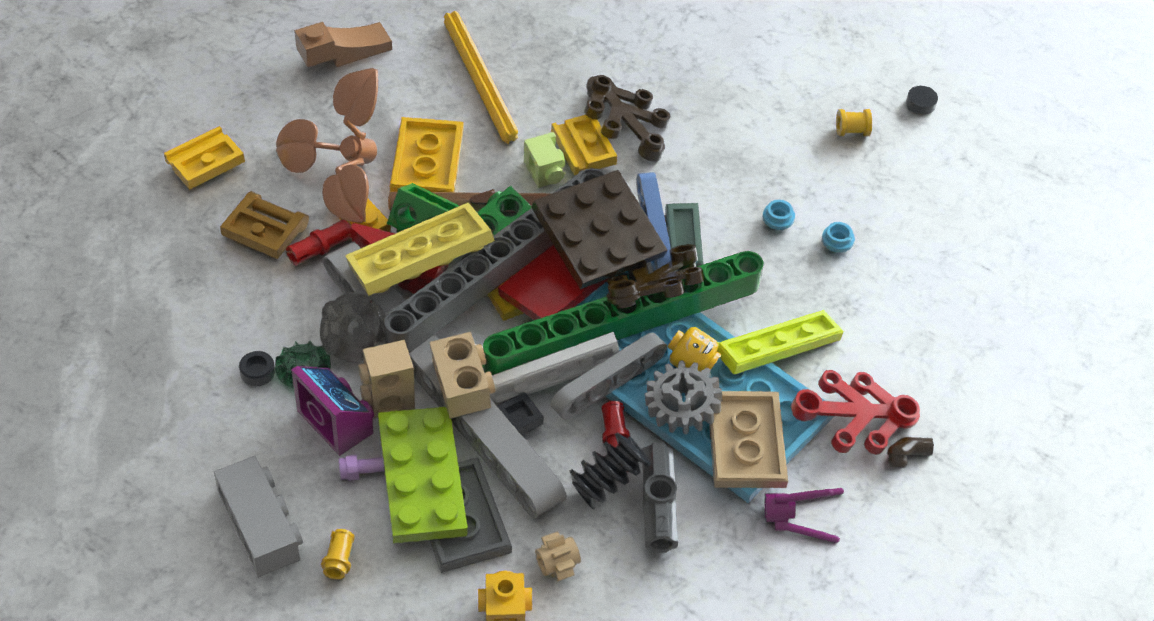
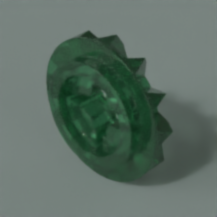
M311 340L307 344H299L295 341L292 347H283L280 356H276L275 371L278 379L291 388H294L292 369L297 366L296 359L303 362L309 359V366L307 367L329 368L331 370L330 355L325 352L323 345L317 347Z

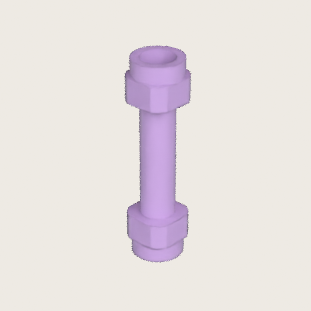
M349 455L346 458H338L341 480H359V474L384 471L382 457L357 460V455Z

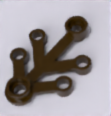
M605 75L590 77L586 88L587 95L591 99L587 101L584 109L585 115L591 119H600L605 109L604 103L607 102L611 110L608 119L603 123L601 133L609 139L618 138L622 129V124L620 123L622 119L641 141L638 147L639 155L648 161H659L665 150L664 139L659 134L649 133L639 120L651 123L657 128H666L671 117L670 113L662 108L654 109L653 113L644 110L650 107L653 100V94L648 90L639 89L636 93L616 87L612 80ZM621 100H624V101L633 103L635 106L626 104V103L622 102Z
M685 244L671 248L669 250L671 261L650 274L648 265L644 264L628 271L630 280L625 275L609 278L607 280L609 293L606 295L607 302L615 304L616 308H627L635 305V300L641 296L663 292V296L667 298L682 295L684 293L682 279L685 285H695L703 282L702 268L696 267L695 264L698 261L696 246Z

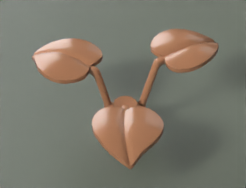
M374 68L345 75L338 81L334 89V109L338 114L345 116L343 122L355 136H348L340 145L316 142L318 136L317 126L309 120L296 119L282 128L276 141L277 155L283 166L291 172L303 173L308 171L315 163L316 148L340 151L343 157L350 161L336 167V175L326 178L322 194L324 203L330 212L343 220L351 222H366V204L369 194L367 175L362 168L356 165L363 166L364 164H369L377 155L376 143L372 139L365 138L366 133L361 132L356 127L365 125L371 119L375 110L378 95V70Z

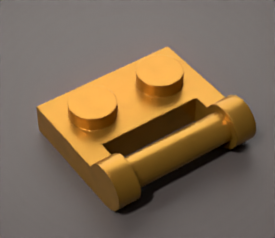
M250 191L220 226L221 235L278 259L299 232L302 233L306 229L309 215L300 211L296 213L263 200L261 195ZM256 211L261 212V213H263V214H265V215H268V216H270V217H273V218H275V219H277V220H280V221H282V222H284V223H287V224L285 225V224H283V223H281V222H278V221H276V220H274V219H271V218L266 217V216H264V215H262V214H259V213H257Z

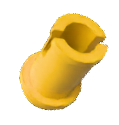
M336 529L331 532L327 556L322 559L321 567L326 577L342 579L345 577V574L350 572L351 564L348 560L355 536L346 529Z

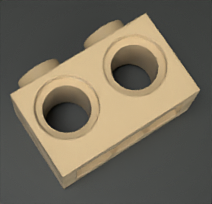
M471 332L429 342L432 363L449 418L491 408L490 394L495 392L494 381L491 372L484 373L482 365L486 364L484 350L481 344L475 345Z
M405 340L363 349L364 364L358 365L362 383L360 392L362 399L371 406L374 418H378V413L415 409L414 368Z

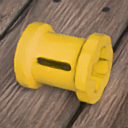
M838 109L836 114L837 135L844 136L845 133H862L863 136H870L872 132L871 110L864 109L863 112H845L844 109Z

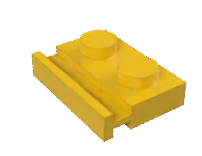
M586 115L567 119L564 121V124L557 125L556 122L551 123V132L555 133L556 142L563 152L574 176L579 174V171L585 169H601L617 164V154L608 138L601 133L602 127L598 120L591 119Z
M220 126L164 153L165 162L172 166L175 174L189 190L245 162L244 153L227 134L225 135L222 132Z

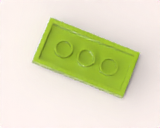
M435 407L378 413L393 544L467 536L468 526L452 420L449 418L447 408Z

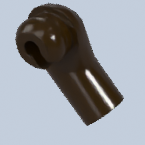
M903 437L888 447L889 466L905 468L908 464L907 455L932 456L934 450L933 438Z

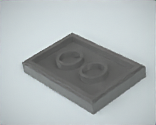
M478 457L458 462L468 526L467 536L429 540L441 573L512 553L511 542Z

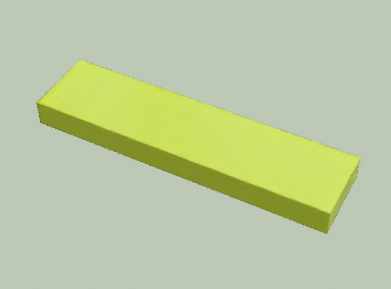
M824 310L719 342L717 352L721 354L719 358L733 374H737L839 341L844 331Z

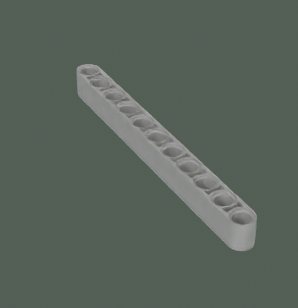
M352 242L324 256L323 264L333 282L384 341L385 316L403 303L405 299L394 286H391L385 292L374 293L368 296L349 267L345 255L361 249L355 242ZM434 334L410 352L409 355L413 364L416 381L438 407H446L432 363L429 342L439 340ZM492 400L491 408L451 418L452 424L531 517L537 518L566 500L567 494L562 482Z

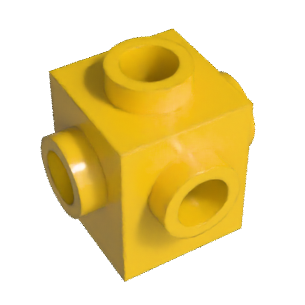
M504 570L498 571L495 574H486L485 589H478V612H486V621H525V611H532V588H524V573H513Z

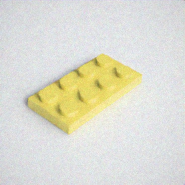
M466 203L349 253L345 257L356 278L368 296L374 293L385 292L391 286L404 280L415 279L423 272L436 266L447 265L455 258L466 253L479 251L485 245L495 240L488 225L473 207Z

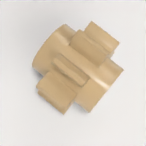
M558 531L541 537L543 545L535 550V555L543 575L552 574V577H556L558 581L574 576L573 568L581 562L579 549L572 537L564 538V535H560Z

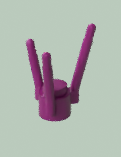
M844 489L812 490L791 494L765 493V522H775V531H790L838 543L840 538L836 535L788 523V519H795V501L842 495Z

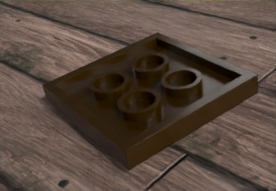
M619 170L534 200L531 206L580 290L662 258L668 251Z

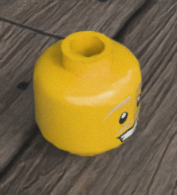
M690 327L685 333L678 330L667 346L672 350L669 359L670 363L678 368L680 361H684L686 368H690L695 362L698 363V371L706 368L712 369L721 356L717 352L718 342L697 327Z

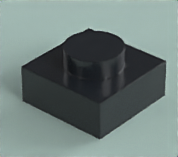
M525 392L497 405L499 410L521 435L543 425L544 416Z

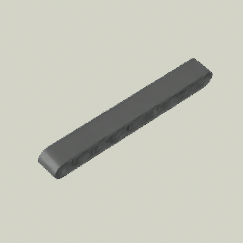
M585 169L553 193L605 175V173L599 169ZM532 208L493 236L494 242L485 245L479 251L469 253L390 311L384 320V343L388 344L405 340L408 352H412L549 249L553 243Z

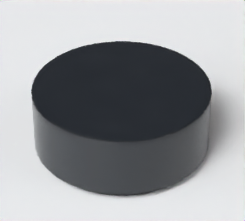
M923 85L914 86L908 92L906 105L914 113L921 115L930 114L936 108L938 95L930 87Z
M263 351L247 353L239 362L241 379L251 386H262L269 383L275 375L273 358Z

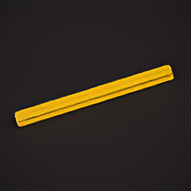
M456 11L447 12L444 15V24L502 141L505 143L516 141L518 139V129L459 13Z

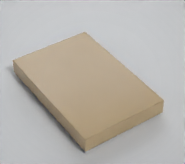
M722 391L721 412L714 413V422L712 424L709 423L714 488H787L788 474L779 392Z

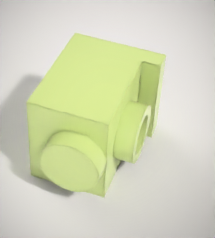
M554 132L524 140V163L538 188L557 184L565 175L562 170L565 167V158L561 149H556L555 147L556 135Z

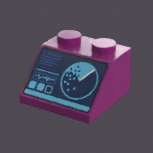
M296 366L292 369L297 412L339 456L374 434V412L371 406L363 399L360 401L353 394L349 383L343 377L338 378L329 368Z

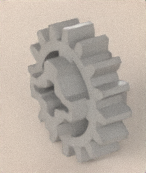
M680 361L678 368L675 369L669 363L666 364V373L664 374L659 371L654 372V381L647 382L645 402L646 406H648L649 417H656L657 426L661 427L668 423L669 432L673 433L677 427H682L684 434H688L690 426H694L698 431H701L703 421L710 424L714 422V413L721 412V401L723 399L722 389L719 388V378H711V369L706 368L698 371V363L695 362L690 368H686L684 361ZM682 393H685V402L682 401Z

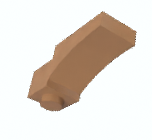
M319 22L294 30L296 49L307 67L333 60L336 67L392 50V40L380 22L353 28L326 27L323 22Z

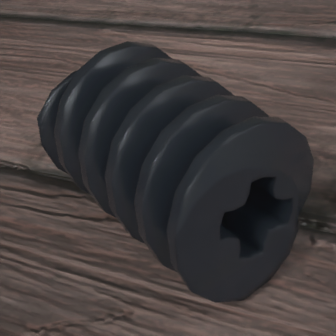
M617 432L615 434L618 443L617 447L605 442L603 444L606 451L605 456L596 451L592 452L595 461L594 465L589 464L585 460L581 461L584 473L580 474L573 469L569 470L572 484L593 510H595L593 498L600 503L607 500L604 489L612 494L618 491L615 480L626 485L629 483L627 471L635 476L641 473L638 462L647 467L652 465L633 438H626Z

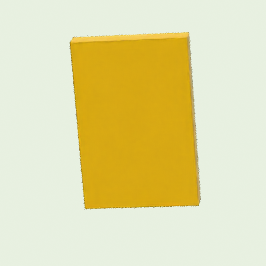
M401 117L389 186L390 192H397L398 188L411 183L430 192H455L464 122Z

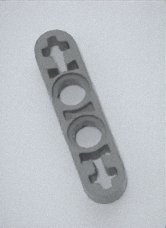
M654 332L644 335L562 387L552 398L551 407L564 420L574 417L656 364L666 353L667 344Z

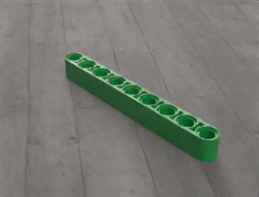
M739 252L697 266L702 268L704 281L695 285H685L682 279L684 293L677 297L667 298L663 296V292L641 296L635 300V305L627 308H616L615 304L608 303L607 298L603 297L492 334L483 343L486 359L483 370L485 373L491 372V375H495L614 332L616 340H620L752 295L759 289L764 261L755 252Z

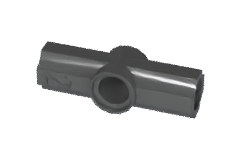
M652 443L642 448L652 464L649 467L642 464V509L645 524V548L653 550L654 553H667L678 546L676 512L678 487L674 474L673 448L668 447L665 443ZM655 496H663L664 498H656Z

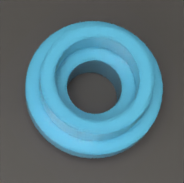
M773 200L764 208L762 217L765 224L770 228L784 230L793 225L795 212L787 201Z
M843 222L831 223L822 234V243L833 252H846L853 247L855 241L852 228Z

